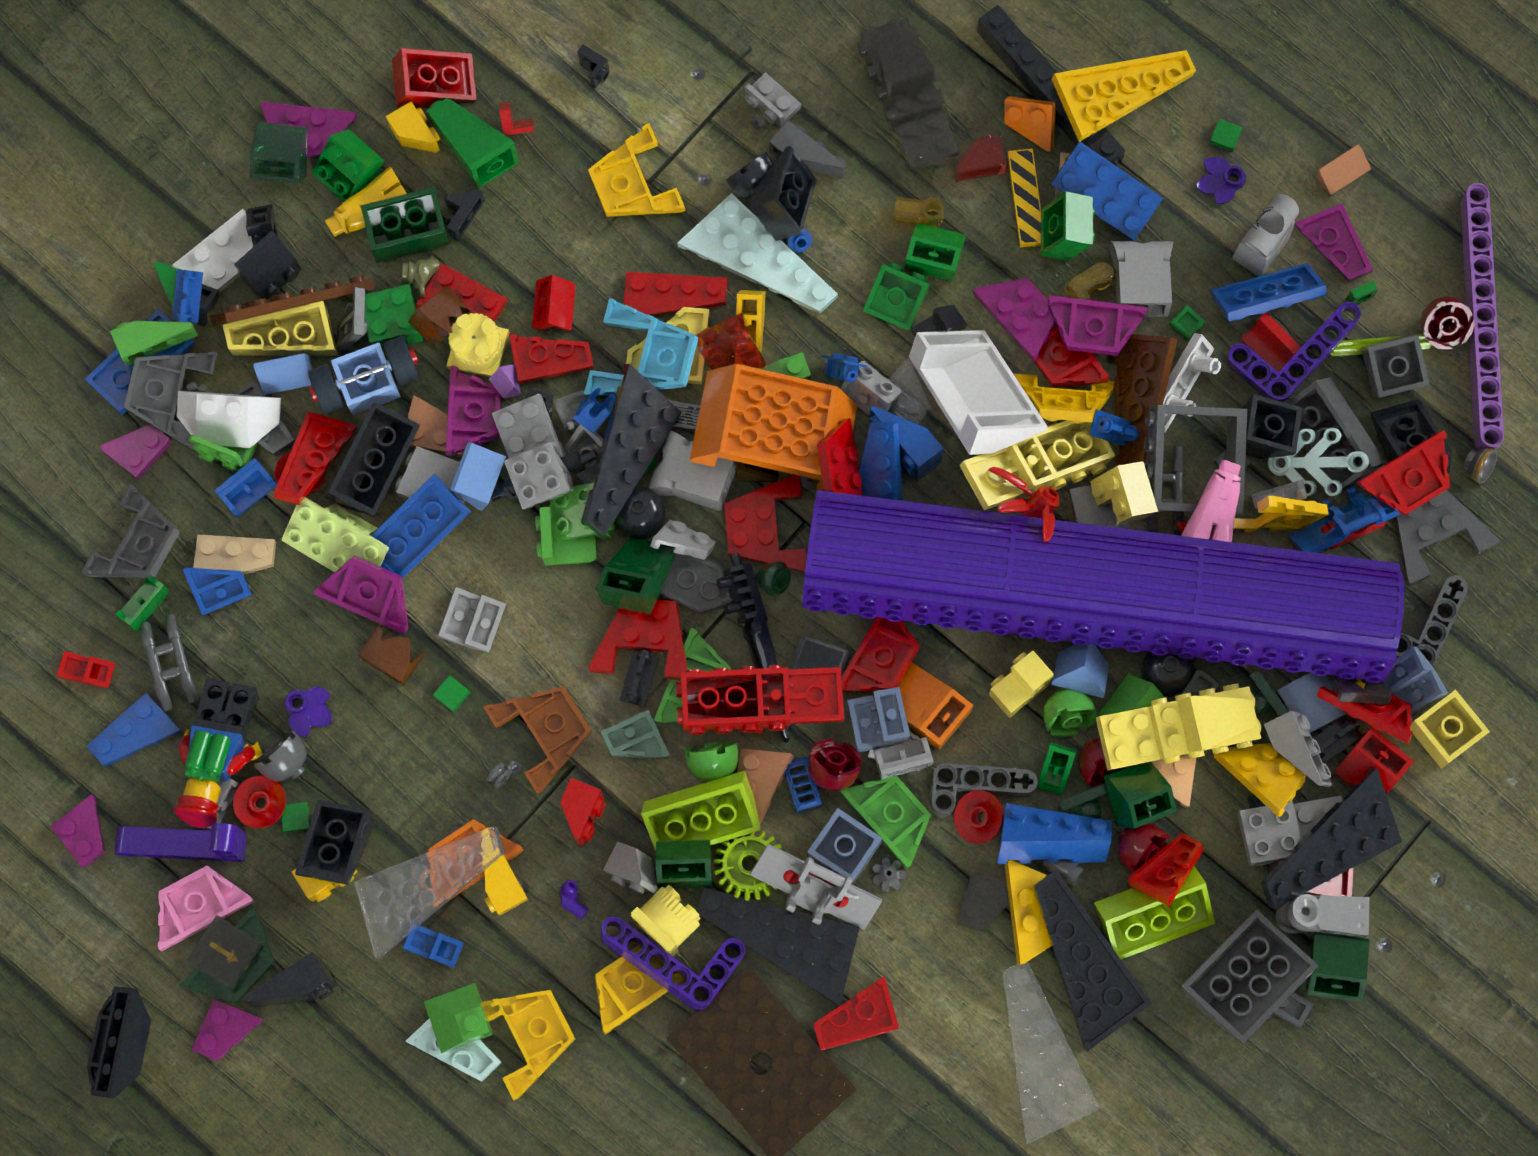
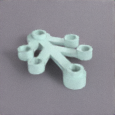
M1329 428L1324 432V437L1305 457H1294L1295 455L1269 458L1268 467L1273 474L1278 476L1286 475L1292 482L1303 479L1304 485L1306 483L1311 485V492L1306 493L1307 496H1311L1316 492V484L1311 480L1306 481L1295 469L1305 468L1324 487L1325 492L1329 496H1335L1341 493L1342 484L1337 480H1332L1321 468L1347 467L1351 472L1357 473L1364 471L1368 467L1369 459L1361 451L1352 452L1347 457H1320L1331 444L1337 443L1341 439V432L1337 428ZM1302 429L1299 432L1296 454L1305 444L1314 442L1316 435L1312 429ZM1331 431H1334L1336 433V439L1334 441L1330 440L1328 437ZM1304 432L1310 433L1309 441L1303 439ZM1356 457H1361L1363 460L1360 467L1355 464ZM1280 458H1283L1286 462L1283 468L1278 465ZM1332 483L1336 484L1337 491L1335 493L1331 492L1329 489L1330 484Z

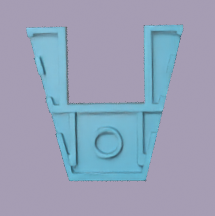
M609 298L603 320L607 326L648 331L638 372L657 390L686 387L699 338L692 333L669 323H664L653 316L646 315L628 305H623ZM590 370L584 395L589 397L593 390L601 388V391L596 397L609 396L610 394L616 395L617 388L621 386L624 375Z

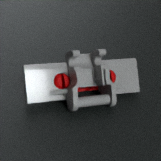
M767 844L750 872L751 876L789 894L785 906L786 910L793 913L797 904L813 912L812 922L817 925L821 924L823 913L828 912L864 930L882 902L881 898L852 885V877H843L814 863V859L810 857L803 861L770 844Z

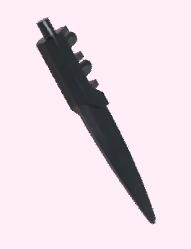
M739 553L729 556L732 567L723 571L726 578L717 579L716 581L718 589L731 587L730 599L735 600V602L725 604L724 611L726 614L738 612L740 616L737 619L738 624L745 623L742 632L744 639L747 640L755 669L778 665L767 624L768 618L752 565L742 564ZM785 726V730L779 732L784 742L787 743L789 741L788 726Z

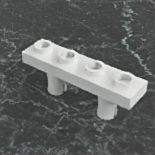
M1194 333L1169 375L1163 405L1196 407L1193 401L1185 400L1198 376L1201 372L1217 374L1220 371L1221 362L1217 358L1210 357L1214 348L1202 334ZM1165 414L1164 433H1166L1176 414Z

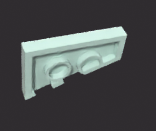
M430 1019L405 1041L481 1082L502 1063L481 1040L441 1054Z

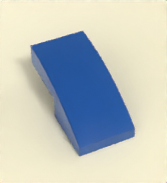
M412 923L402 949L454 968L464 943Z

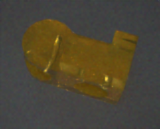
M1099 262L1068 281L1065 291L1071 298L1089 300L1091 294L1097 290L1107 289L1110 286L1114 270L1108 263Z

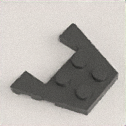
M218 352L135 358L124 409L190 449H193V445L188 440L191 434L181 422L174 420L177 410L178 391L182 389L186 370L213 376Z
M129 485L119 505L126 510L137 513L112 559L94 552L91 553L81 573L88 577L155 578L180 533L136 487Z
M1448 490L1440 493L1410 513L1394 517L1398 540H1400L1402 549L1401 557L1402 563L1405 566L1407 586L1431 575L1419 551L1464 531L1477 554L1500 543L1499 539Z

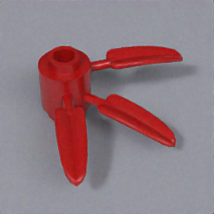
M990 467L988 471L1006 479L1030 496L1026 501L1024 499L1006 501L998 506L997 511H1021L1022 516L1042 518L1043 541L1048 542L1054 532L1055 516L1052 512L1059 505L1058 493L1053 488L1040 486L1033 493L1026 488V483L1016 475L998 467Z

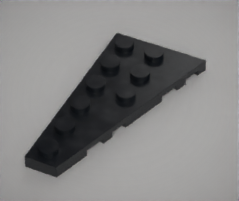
M703 887L697 910L701 918L733 938L739 939L746 947H749L772 964L800 980L837 1006L841 1005L860 927L822 918L821 924L817 925L812 922V915L798 911L792 913L783 907L751 899L745 901L744 897L737 899L732 894Z

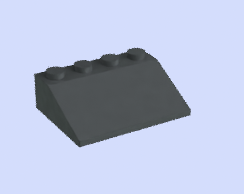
M1256 910L1181 986L1182 995L1198 1010L1243 1044L1314 972L1318 964Z

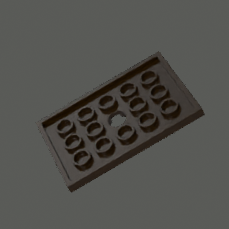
M749 966L720 990L708 1007L698 1010L667 1037L668 1041L767 1156H784L857 1090L823 1051H820V1047ZM758 1053L767 1054L772 1060L771 1070L764 1075L756 1074L751 1069V1060Z

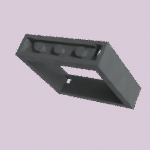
M1172 405L1149 406L1148 418H1145L1146 425L1148 426V437L1145 438L1144 449L1147 452V463L1144 466L1157 510L1194 512L1198 505L1162 503L1165 414L1228 417L1226 460L1241 466L1238 475L1241 481L1236 513L1243 514L1247 409Z

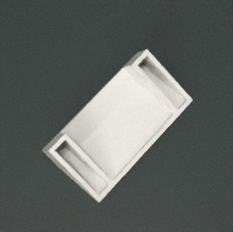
M985 330L917 332L909 358L969 455L992 454L1047 430L1048 426Z

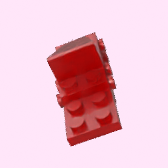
M770 665L763 669H755L752 666L740 667L739 670H729L728 668H715L713 671L689 669L686 672H681V682H676V698H682V708H677L678 724H683V732L689 731L690 735L705 734V730H716L718 734L731 733L732 729L763 734V728L769 727L770 731L785 730V726H790V724L844 722L841 667L788 670V667L782 668L780 665Z

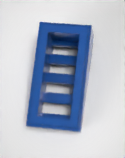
M808 757L792 760L784 773L796 814L821 808L822 802L817 786L808 772ZM804 765L805 770L790 774L789 769ZM805 775L808 777V780L793 783L792 780ZM807 785L811 787V789L796 793L795 790ZM813 794L814 799L799 803L798 798Z

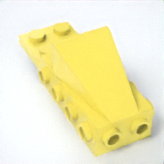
M1065 420L1061 423L1054 422L1048 425L1046 431L995 453L981 454L964 460L959 466L985 511L1019 497L1027 500L1030 497L1006 479L988 471L990 467H998L1016 475L1026 483V488L1033 493L1040 486L1051 487L1056 491L1064 487L1069 481L1077 483L1086 478L1088 474L1092 473L1093 476L1104 472L1107 469L1106 465L1115 457V454L1108 441L1089 435L1092 422L1077 424L1070 420Z
M1237 683L1223 686V692L1218 693L1215 692V688L1199 691L1200 696H1191V693L1175 696L1176 701L1167 702V698L1151 701V706L1096 717L1107 771L1164 759L1165 764L1181 761L1180 756L1187 754L1189 759L1205 756L1204 751L1211 749L1213 754L1229 751L1228 746L1235 744L1237 749L1253 746V740L1261 739V724L1256 717L1254 709L1255 698L1250 692V687L1239 688Z

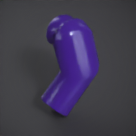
M567 880L560 888L561 905L582 920L589 909L578 902L577 883L573 880Z

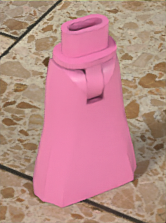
M1221 460L1219 469L1214 470L1181 536L1232 542L1234 519L1240 494L1241 478L1238 477L1240 465L1227 460Z

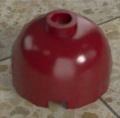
M1448 296L1437 298L1430 302L1422 312L1420 319L1422 333L1428 342L1438 349L1445 350L1453 349L1452 346L1459 343L1461 345L1465 343L1471 336L1475 325L1469 307L1457 298Z
M1100 737L1089 739L1084 744V748L1078 758V769L1083 779L1092 788L1106 786L1104 775L1121 769L1117 768L1107 771Z
M834 739L821 740L813 745L809 755V775L813 782L823 789L829 791L845 790L854 784L861 770L862 757L848 743L844 742L842 746L834 744Z
M1152 823L1135 829L1125 828L1119 836L1118 857L1121 864L1133 874L1168 845L1165 840L1166 838L1170 839V836Z

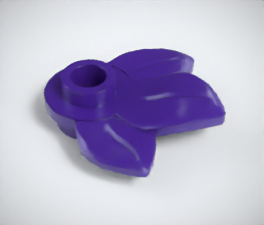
M1211 157L1204 159L1203 163L1208 174L1204 175L1197 182L1196 188L1204 194H1215L1216 204L1228 203L1234 198L1236 190L1244 186L1246 182L1245 172L1238 166H1230L1223 158ZM1229 177H1236L1237 181L1232 182L1229 180Z
M312 687L305 692L302 690L291 691L286 696L284 706L290 714L289 725L297 735L306 738L311 726L324 727L332 723L331 713L324 705L331 695L327 690L321 687ZM298 699L302 700V706L295 708L294 702Z

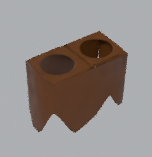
M445 287L419 307L408 323L433 346V337L443 342L441 337H447L449 333H452L451 327L453 323L451 317L458 318L463 314L469 315L471 312L449 287Z
M381 625L375 629L358 656L362 661L396 682L405 685L426 654V650L414 661H410L411 640L393 637L392 631L386 633L381 638Z

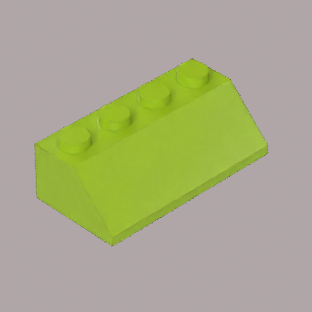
M745 771L644 801L641 812L655 851L656 842L710 840V845L761 829L754 795Z
M1195 866L1170 907L1134 888L1094 903L1103 934L1121 960L1215 924L1206 882Z

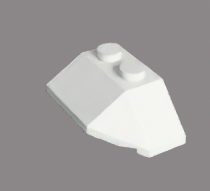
M178 391L177 417L190 434L220 446L251 448L280 424L281 398Z

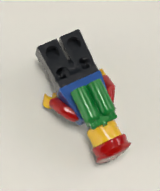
M208 678L205 680L194 725H192L191 734L189 735L190 730L187 729L178 745L182 763L186 768L185 776L193 778L187 780L183 796L178 798V806L174 808V812L188 825L197 828H207L216 823V814L220 810L217 804L221 789L218 785L219 781H228L231 775L236 774L250 760H256L262 754L258 742H255L253 746L244 743L254 708L257 707L259 701L256 687L233 683L231 689L229 682Z

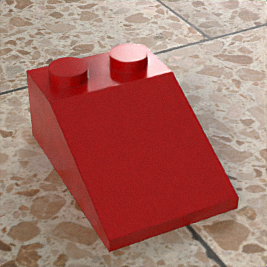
M401 48L392 59L396 107H402L412 102L415 108L430 107L434 102L442 101L446 98L457 104L476 101L472 54Z

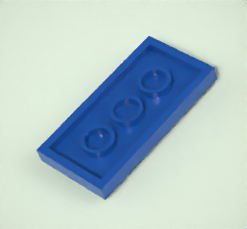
M1081 142L1077 143L1050 184L1062 193L1071 192L1093 197L1095 215L1133 241H1135L1163 199L1157 193Z
M1308 263L1211 289L1213 301L1228 321L1242 320L1250 315L1264 314L1272 309L1289 307L1294 303L1314 300L1319 296L1327 294L1326 285Z
M159 308L146 320L173 322ZM189 339L152 356L185 355L196 344L192 339ZM116 348L85 380L123 415L127 411L124 409V404L134 363L127 366Z
M436 474L432 475L371 535L389 547L381 567L402 576V580L471 513Z

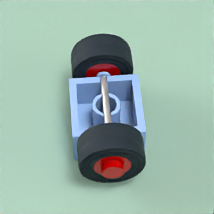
M400 336L383 343L389 360H386L380 343L331 360L337 380H335L328 364L309 370L308 375L312 384L309 390L314 402H319L324 414L344 407L340 390H342L348 408L352 415L369 410L373 402L382 405L401 398L391 371L393 370L399 385H405L419 379L415 366L416 363H419L414 349L408 348L405 338Z

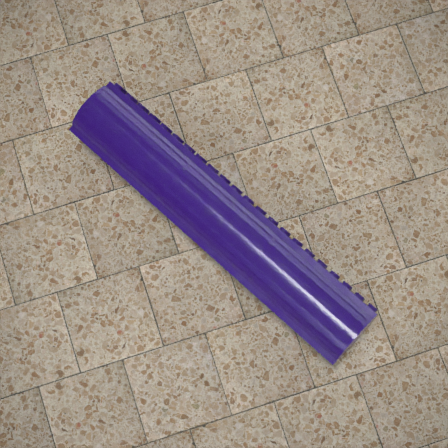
M817 490L808 544L802 607L814 612L827 610L834 611L839 615L858 614L864 618L881 617L893 622L902 620L913 621L917 625L936 624L947 629L960 627L966 628L971 632L983 630L991 631L996 635L1015 634L1025 639L1038 637L1045 638L1050 642L1062 640L1070 641L1075 645H1098L1104 649L1117 647L1124 648L1129 652L1148 651L1159 656L1171 654L1178 655L1183 659L1195 657L1203 658L1208 662L1226 661L1232 662V664L1237 666L1250 664L1258 665L1262 669L1281 668L1292 673L1305 671L1312 672L1316 676L1328 674L1339 676L1342 679L1360 678L1365 679L1367 682L1378 683L1385 681L1396 661V650L1398 649L1403 620L1404 580L1400 571V563L1055 520L1051 539L1048 542H1044L1042 518Z

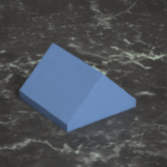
M305 353L254 363V369L263 395L312 385L308 375V371L312 369L311 356Z
M468 442L450 490L478 510H483L489 504L506 456Z
M1074 644L1058 652L1051 685L1103 698L1109 664L1096 645Z

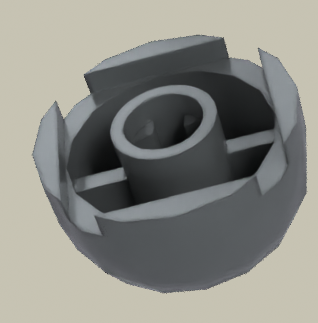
M292 729L284 733L288 738L283 742L279 738L274 741L257 759L260 763H254L253 765L262 775L275 782L284 781L289 777L294 780L305 770L302 765L307 758V749L305 743Z

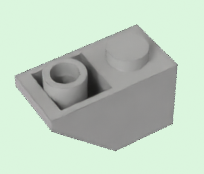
M617 841L603 869L612 875L611 881L622 887H625L628 883L630 884L629 888L641 894L645 890L656 894L658 888L652 859L638 849Z

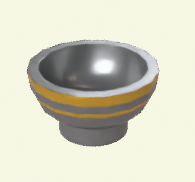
M1484 448L1480 451H1470L1465 460L1464 468L1469 470L1475 482L1483 484L1490 477L1496 465L1497 450Z

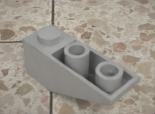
M1290 711L1264 724L1272 746L1277 752L1319 786H1332L1329 779L1331 778L1330 770L1325 763H1322L1319 753H1321L1317 741L1312 739L1310 735V723L1305 715Z

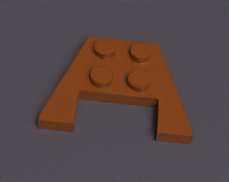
M564 686L483 707L496 729L521 715L547 756L546 760L524 773L537 795L544 790L592 732Z

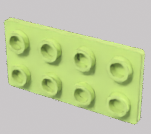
M306 497L300 505H296L282 537L283 542L333 572L340 569L354 555L381 567L389 549L387 545L371 536L378 529L377 527L336 503L323 508Z

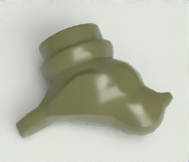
M431 256L427 260L420 259L415 264L412 262L402 263L401 283L413 285L417 288L420 298H424V287L440 267L439 261Z

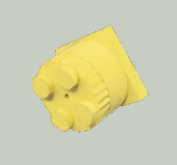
M463 314L453 323L451 327L452 333H449L448 339L451 351L446 366L448 369H451V366H456L461 372L490 378L501 365L510 333L509 329L497 327L491 318L483 314Z
M668 885L666 888L661 887L640 909L636 907L631 912V917L634 923L649 938L673 957L678 952V947L700 925L698 921L701 918L689 904L684 907L680 903V895Z

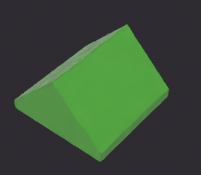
M1127 674L1098 713V717L1149 707L1152 700L1165 697L1153 683Z

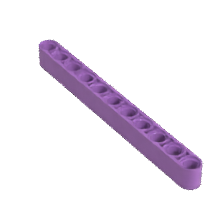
M1473 183L1468 187L1461 199L1466 305L1471 310L1475 322L1473 332L1468 341L1475 448L1480 451L1484 448L1496 450L1504 440L1490 195L1485 185ZM1470 195L1478 197L1480 201L1472 200ZM1471 219L1479 220L1481 225L1474 224ZM1473 243H1479L1483 249H1477ZM1474 266L1481 267L1484 273L1477 272ZM1475 290H1481L1486 297H1480ZM1477 314L1484 315L1487 321H1481ZM1478 338L1485 339L1488 345H1482ZM1480 362L1488 364L1490 370L1483 369L1480 366ZM1481 387L1489 388L1491 394H1485ZM1482 411L1491 413L1493 419L1484 417ZM1484 436L1492 437L1494 444L1487 443Z

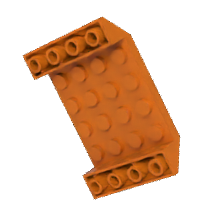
M740 364L709 370L706 375L689 461L715 467L719 457L817 479L816 490L824 491L817 444L823 438H826L827 433L831 429H836L839 426L838 422L840 420L851 418L853 430L857 404L840 388L833 385Z

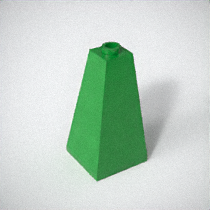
M449 98L434 102L426 110L431 124L477 189L519 164L512 139Z

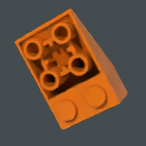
M914 663L910 664L898 685L908 727L921 738L926 737L928 743L938 752L972 712V703L953 688Z

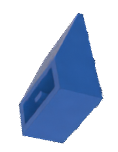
M875 406L870 408L869 425L875 421L898 422L901 468L909 478L913 476L916 481H919L941 464L944 448L927 428Z

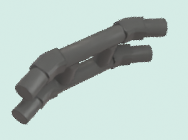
M1174 446L1173 473H1163L1162 484H1173V498H1162V503H1183L1184 446ZM1172 511L1174 534L1181 536L1182 533L1175 528V523L1184 522V512ZM1158 512L1147 517L1148 532L1158 533Z
M168 614L165 617L170 640L166 644L156 646L150 623L143 622L140 624L143 646L163 711L173 709L165 681L179 676L188 702L193 703L199 700L189 671L174 614ZM173 652L177 666L162 671L158 657Z

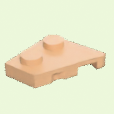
M1188 755L1180 756L1181 761L1168 764L1164 763V759L1151 761L1171 785L1174 798L1180 802V805L1188 808L1190 806L1196 758L1189 759Z

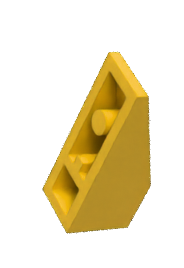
M740 290L737 293L735 364L758 369L761 367L766 291Z
M486 828L483 830L485 891L488 897L484 900L492 913L497 911L498 915H502L524 903L528 898L491 830Z

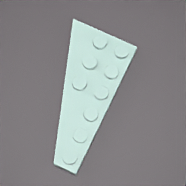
M732 193L677 243L678 247L690 250L705 260H711L721 265L722 268L755 284L759 283L776 294L780 293L792 299L793 302L818 314H821L838 298V294L783 241H776L766 231L760 220Z

